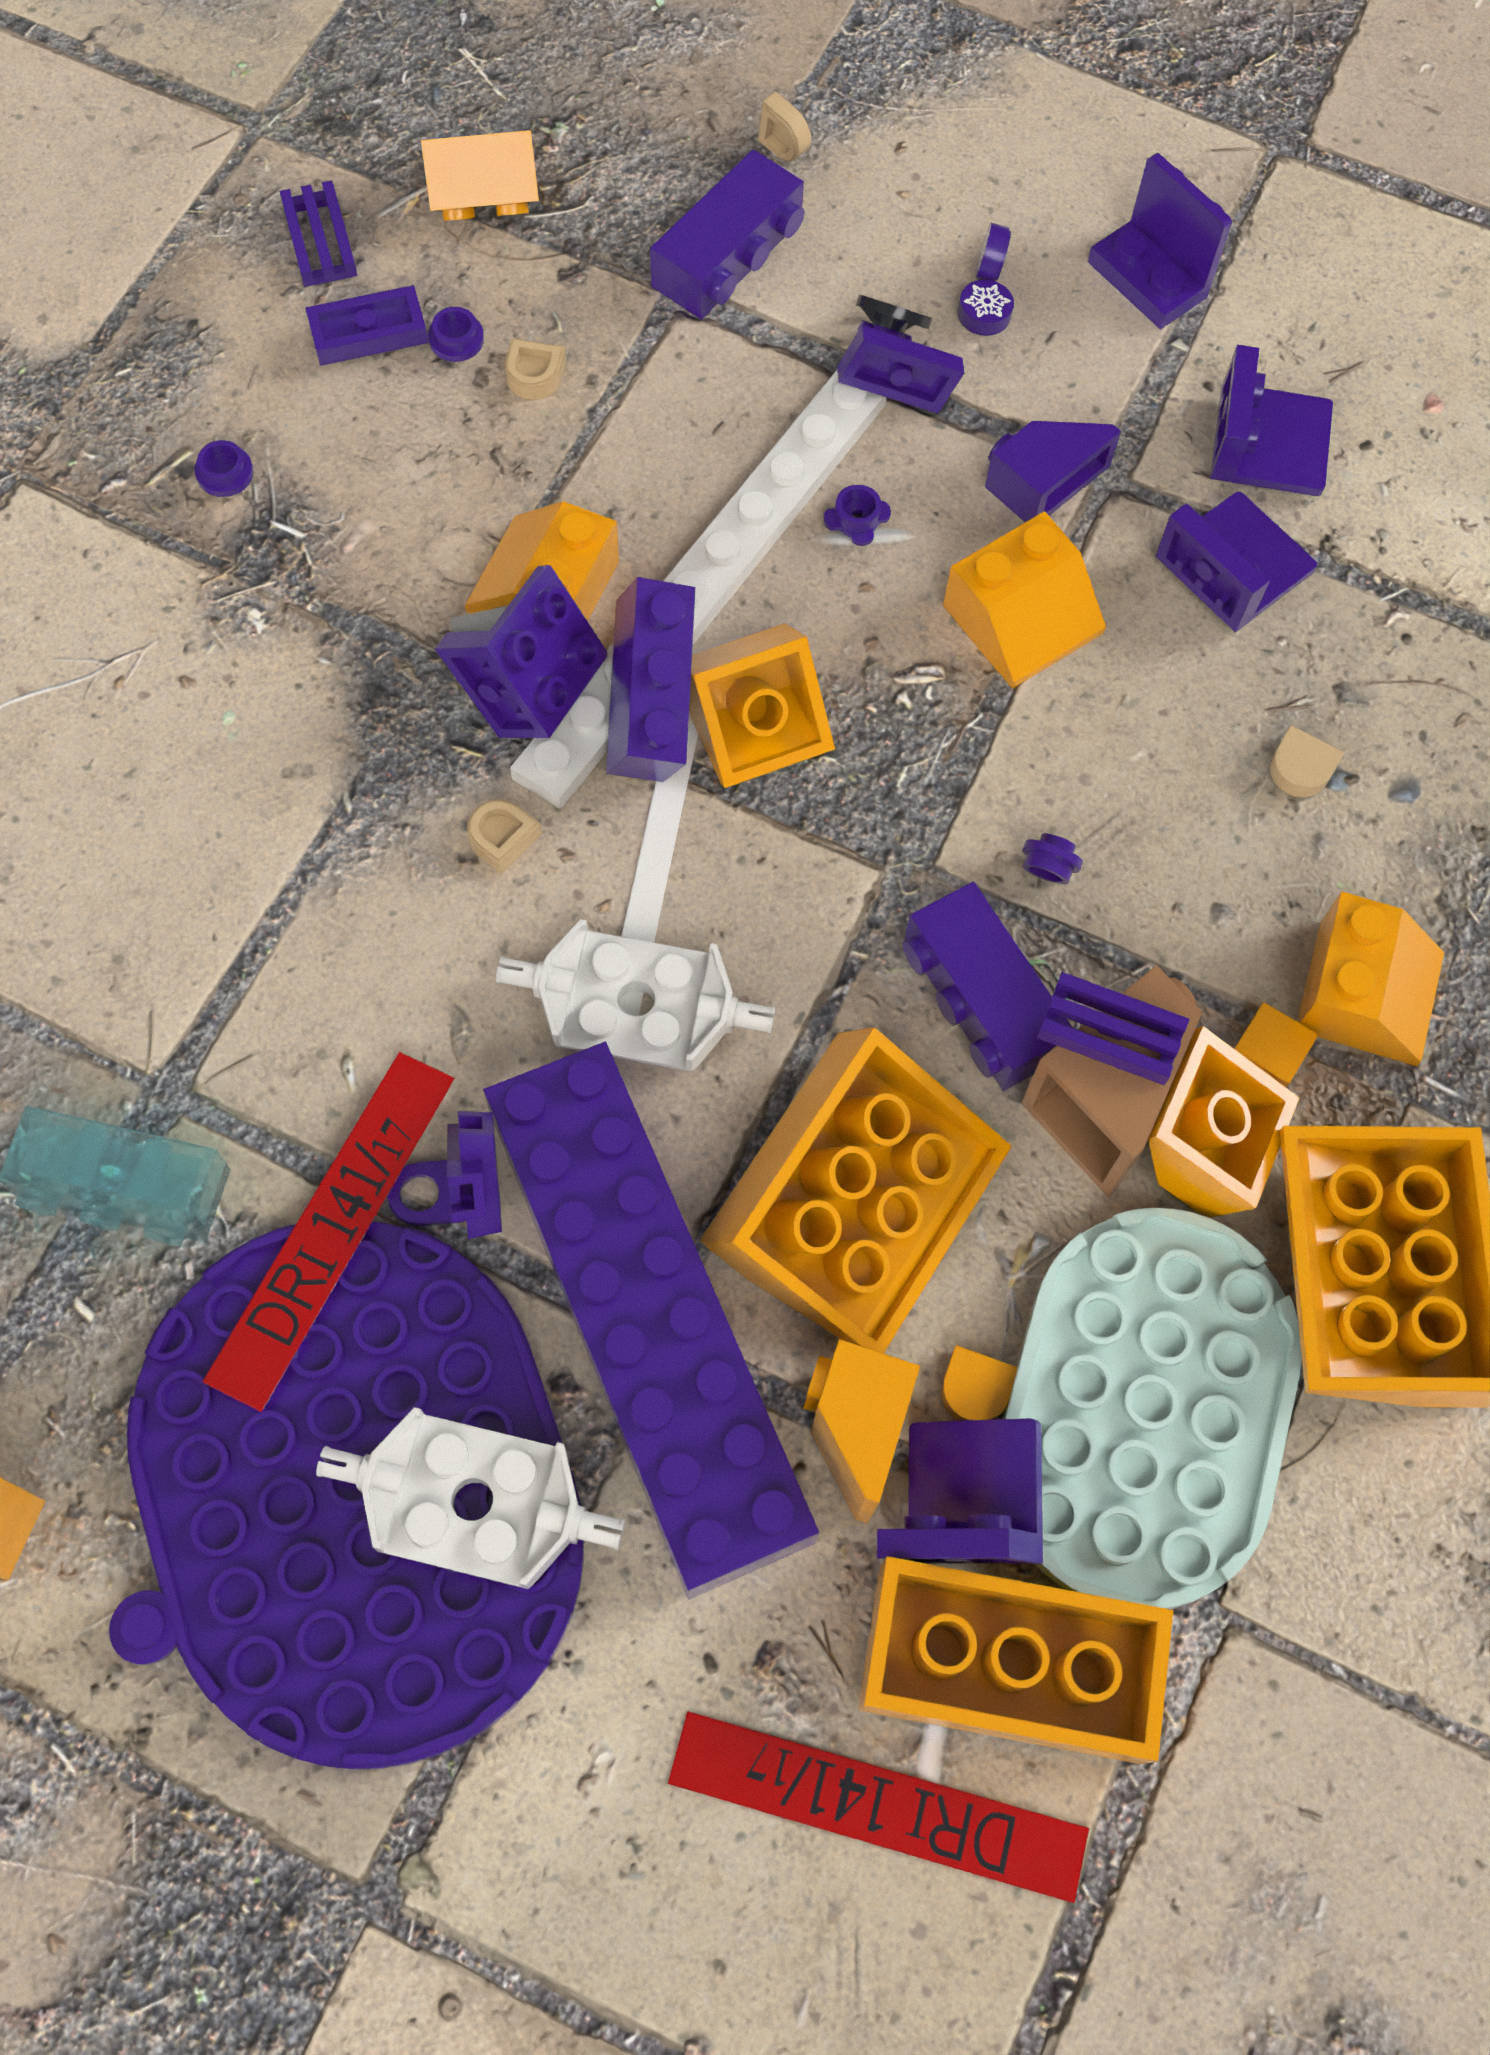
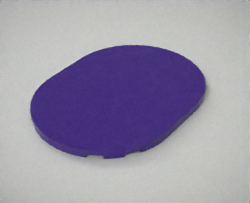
M372 1221L262 1412L202 1382L296 1224L278 1228L248 1241L208 1267L201 1274L203 1277L185 1294L174 1308H169L156 1328L144 1352L146 1357L137 1380L134 1397L130 1398L128 1409L127 1452L133 1489L159 1589L165 1596L170 1619L178 1640L176 1647L190 1675L209 1701L214 1703L228 1719L247 1733L248 1736L268 1748L298 1760L326 1767L353 1770L385 1769L409 1765L439 1756L467 1743L492 1727L509 1713L533 1688L549 1666L562 1643L574 1614L582 1580L584 1540L578 1539L577 1545L569 1543L529 1589L376 1551L372 1546L363 1494L357 1489L356 1484L316 1475L318 1461L346 1467L324 1461L320 1454L325 1446L360 1456L371 1454L413 1408L421 1409L425 1415L556 1446L557 1442L562 1443L530 1345L521 1323L509 1302L494 1282L473 1263L453 1250L452 1246L427 1233L411 1227L404 1228ZM571 1470V1475H572V1479H573V1484H574V1488H575V1492H576V1497H577L578 1505L581 1506V1502H580L579 1494H578V1491H577L575 1479H574V1476H573V1473H572V1470ZM482 1483L465 1485L455 1496L454 1508L456 1515L468 1521L483 1518L492 1507L493 1493L488 1486Z

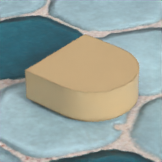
M776 91L763 101L758 141L780 159L794 161L808 150L811 145V133L806 120L793 105Z
M511 338L504 365L506 382L509 389L515 395L527 400H539L553 394L561 383L567 361L566 347Z
M1290 725L1271 760L1270 774L1274 783L1283 792L1294 797H1311L1325 788L1345 752Z
M495 799L484 802L474 809L467 822V833L471 848L475 854L502 875L542 834L541 823L515 803Z

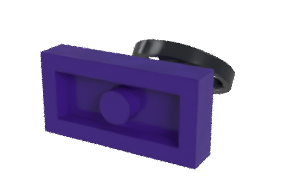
M859 294L856 306L862 308L872 323L864 320L860 323L857 334L837 366L838 382L939 413L965 374L963 358L913 342L912 336L904 334L905 330L914 325L929 329L932 321L931 317Z

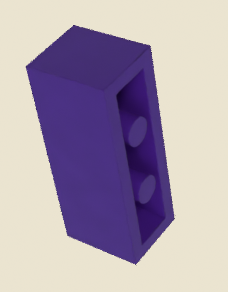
M752 149L650 247L651 287L702 320L717 304L722 305L731 297L736 285L751 270H759L766 262L770 252L785 237L790 238L798 231L805 214L804 208H802L804 181Z
M637 577L616 600L606 774L664 782L686 765L696 587Z
M973 881L910 914L902 945L904 954L913 970L919 975L926 973L937 990L936 1001L945 1019L952 1026L959 1024L970 1040V1054L979 1071L987 1078L993 1076L1004 1092L1033 1076L1040 1059L1057 1046L1037 1038L1052 996ZM1059 1016L1058 1023L1073 1028L1067 1018Z

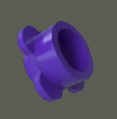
M851 485L840 491L836 498L835 507L829 508L824 512L823 522L827 529L831 531L839 530L850 537L853 544L866 546L872 543L876 528L881 523L889 521L891 508L888 503L881 501L878 493L872 488L865 485ZM852 515H860L862 517L854 518Z

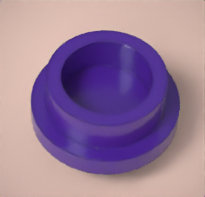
M448 307L439 311L433 318L428 330L430 348L438 357L446 361L460 362L478 354L484 344V333L481 323L469 310L462 307Z
M226 440L213 441L205 445L200 450L195 464V476L199 486L206 493L217 497H229L242 492L249 486L254 474L249 455L235 443Z
M1042 833L1039 840H1026L1022 852L1026 855L1022 865L1023 869L1036 877L1057 884H1068L1072 873L1080 872L1083 860L1074 854L1075 844L1065 838L1048 833Z
M152 1590L140 1591L125 1598L115 1609L109 1625V1637L114 1650L124 1660L139 1665H150L165 1659L175 1650L178 1640L163 1593Z

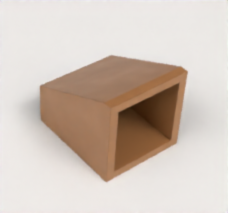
M1157 965L1121 994L1190 1019L1182 1036L1179 1052L1174 1059L1170 1078L1165 1086L1056 1046L1040 1059L1021 1102L1028 1112L1107 1197L1119 1188L1142 1153L1202 1015V1011L1196 1006L1195 998L1188 987L1176 978H1169ZM1082 1025L1077 1029L1159 1060L1161 1053L1123 1039L1119 1041L1100 1034L1096 1029L1086 1025Z

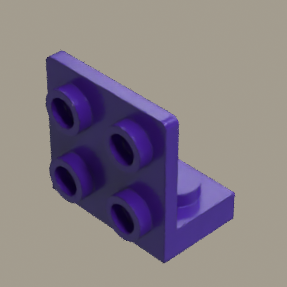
M1155 153L1146 161L1131 220L1093 245L1087 262L1161 330L1208 297L1232 225V219L1219 204L1213 202L1188 180L1181 170L1174 167L1159 153Z
M1237 344L1220 391L1210 479L1311 496H1321L1326 486L1333 401L1328 398L1264 388L1266 374L1257 372L1259 348Z
M1240 491L1233 493L1202 517L1187 503L1169 516L1155 555L1235 633L1311 576L1317 567V561Z
M541 565L534 570L490 630L447 632L435 648L438 655L499 738H550L607 658V650L550 565Z
M1032 1418L912 1423L909 1427L908 1516H904V1529H877V1558L885 1559L888 1556L926 1564H1043L1041 1423Z

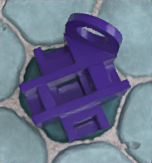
M458 1111V1123L447 1124V1160L417 1162L404 1166L387 1195L391 1211L399 1220L415 1226L463 1223L466 1221L468 1239L502 1232L492 1112ZM417 1177L432 1180L439 1190L438 1199L435 1204L424 1211L408 1209L401 1202L400 1198L404 1185Z

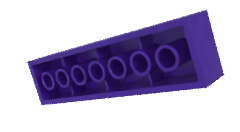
M602 1042L484 1088L483 1091L489 1112L493 1113V1123L688 1600L814 1545L820 1532L607 1042Z

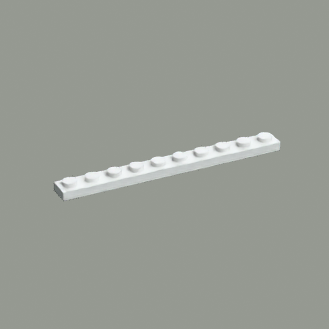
M836 370L665 578V582L696 587L693 644L886 406L887 397L839 383ZM613 643L607 649V658L550 738H534L510 767L512 780L560 810L607 753Z

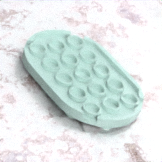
M1142 1208L1115 1214L1113 1218L1099 1223L1073 1238L1053 1261L1037 1290L1017 1363L1018 1368L1003 1419L1032 1418L1041 1423L1043 1564L1035 1565L1049 1579L1065 1590L1174 1609L1190 1604L1210 1594L1235 1576L1251 1558L1266 1530L1273 1506L1300 1376L1302 1356L1298 1318L1290 1295L1285 1297L1277 1280L1264 1264L1267 1259L1243 1236L1211 1218L1193 1212L1170 1208Z

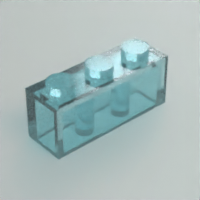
M26 1105L0 1172V1182L17 1197L15 1204L27 1211L45 1216H55L57 1208L80 1213L79 1220L100 1229L118 1231L120 1224L124 1223L144 1228L143 1235L152 1240L168 1245L181 1246L184 1238L206 1243L231 1169L217 1149Z

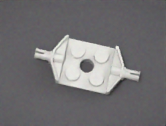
M580 919L545 957L544 962L539 961L538 964L501 956L499 960L500 967L497 968L496 983L533 989L534 997L541 999L552 1040L556 1047L582 1051L606 1041L612 1056L615 1058L692 1072L726 1033L733 1034L734 1026L768 1032V1034L772 1032L776 1007L740 1002L739 998L733 997V991L718 946L713 943L710 944L709 953L588 931L587 920ZM642 991L653 999L654 1006L648 1013L642 1016H630L620 1009L619 1001L628 992Z
M413 1408L371 1454L360 1456L325 1446L320 1457L326 1462L346 1467L318 1461L317 1476L356 1484L357 1489L362 1492L372 1546L376 1551L529 1589L540 1578L569 1543L577 1545L579 1539L618 1550L622 1540L621 1535L597 1530L596 1528L619 1534L624 1532L626 1519H617L588 1512L585 1507L578 1505L564 1444L557 1442L556 1446L457 1423L425 1415L419 1408ZM470 1483H482L488 1486L493 1493V1504L490 1511L483 1518L475 1521L464 1520L457 1516L454 1500L458 1491Z

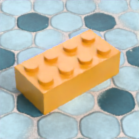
M887 1556L879 1567L858 1711L1130 1763L1146 1764L1158 1762L1173 1610Z

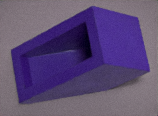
M1031 421L1016 434L1007 433L995 443L988 456L990 464L985 488L1024 522L1044 511L1050 516L1111 466L1121 431L1113 424Z

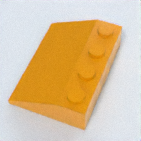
M875 1027L837 1033L699 1242L747 1280L841 1340L884 1353L1012 1145Z
M1283 1125L1280 1129L1305 1393L1413 1407L1488 1408L1490 1406V1190L1481 1127Z

